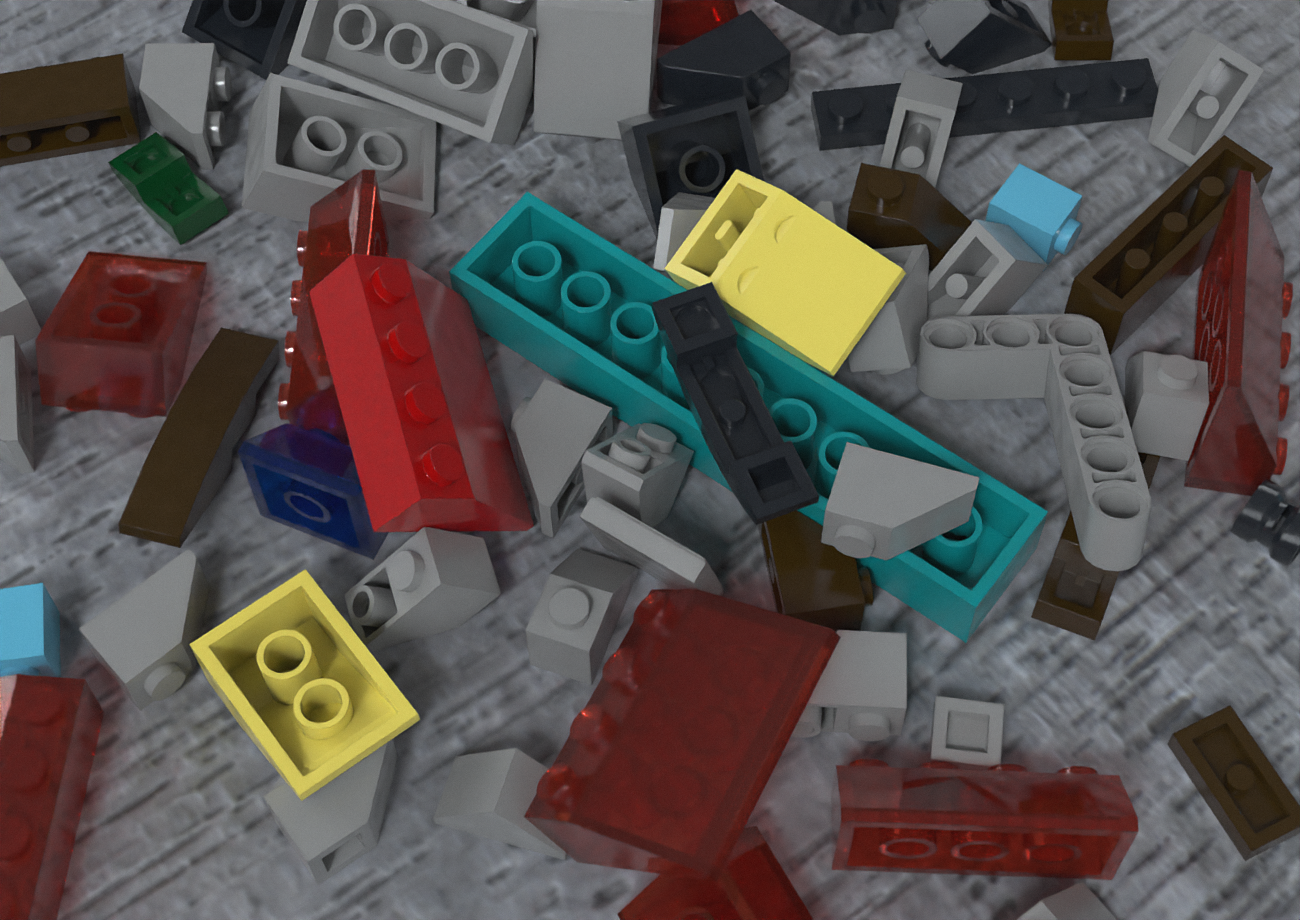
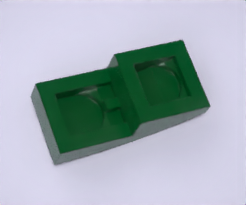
M157 132L108 162L114 174L133 197L180 245L229 214L222 197L191 171L184 154Z

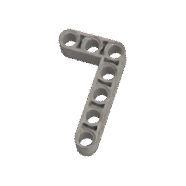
M1079 314L944 316L927 321L921 327L916 378L919 390L927 396L942 400L1044 398L1082 554L1092 565L1103 570L1122 571L1137 565L1143 554L1151 512V496L1107 343L1100 325L1093 319Z

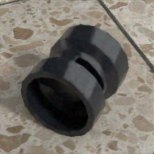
M1267 478L1257 488L1233 524L1231 533L1247 543L1259 542L1268 548L1270 558L1288 568L1300 553V505L1287 499L1284 488ZM1283 517L1286 518V520L1283 522L1277 533H1275L1274 530L1279 525Z

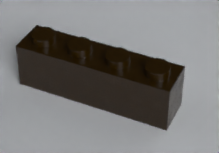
M123 53L0 74V167L141 142L136 90Z
M1223 135L1074 278L1064 314H1079L1096 321L1103 330L1109 354L1111 355L1257 211L1273 167Z

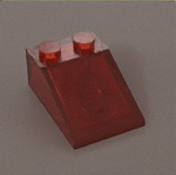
M88 251L35 339L41 405L65 407L74 412L98 410L127 413L136 418L166 417L182 383L207 276V262Z

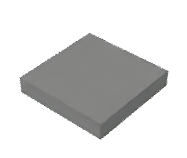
M598 496L590 498L579 517L605 549L711 611L715 609L724 594V590L705 558Z

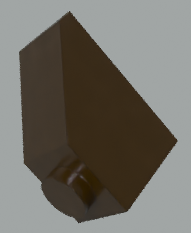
M861 163L848 210L847 232L872 249L927 244L929 270L933 271L972 222L920 174Z
M797 510L759 524L758 530L782 642L790 643L829 637L838 630L860 631L864 607L873 605V589L867 567L857 568L854 557L839 552L832 545L821 543L823 526Z

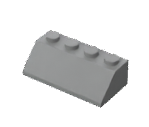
M307 0L287 63L484 141L515 145L533 92V30L453 0Z

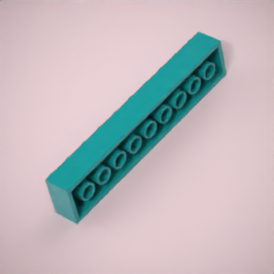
M526 192L449 271L452 290L468 300L475 326L581 395L611 407L612 415L632 427L638 423H651L668 429L676 436L677 443L694 451L689 463L691 466L733 492L721 473L694 419L670 362L652 311L653 302L687 291V289L531 193ZM729 316L738 333L737 349L784 443L792 441L819 495L817 503L797 510L803 515L823 526L825 509L847 442L980 477L968 522L888 560L872 556L855 558L857 568L867 567L872 583L966 643L1037 549L1048 511Z

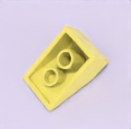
M306 569L189 644L207 681L241 728L301 801L420 720L416 710Z

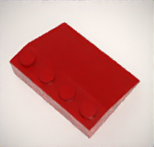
M352 254L311 289L309 293L373 532H418L423 527L450 532L529 530L534 526L468 300L406 259Z

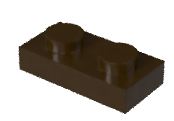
M1231 705L1172 734L1167 745L1245 861L1300 833V805Z

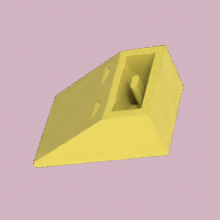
M737 169L664 268L677 284L687 290L712 282L729 316L804 362L832 376L839 370L906 274L901 267L784 190Z

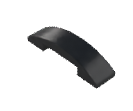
M710 282L653 302L652 311L660 335L694 419L729 487L755 525L817 503L819 495L792 441L784 443L737 349L738 333L713 283Z

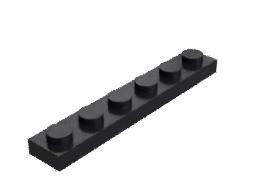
M1148 58L944 78L963 83L949 138L1153 117L1158 88ZM901 83L812 92L810 107L819 151L885 144Z

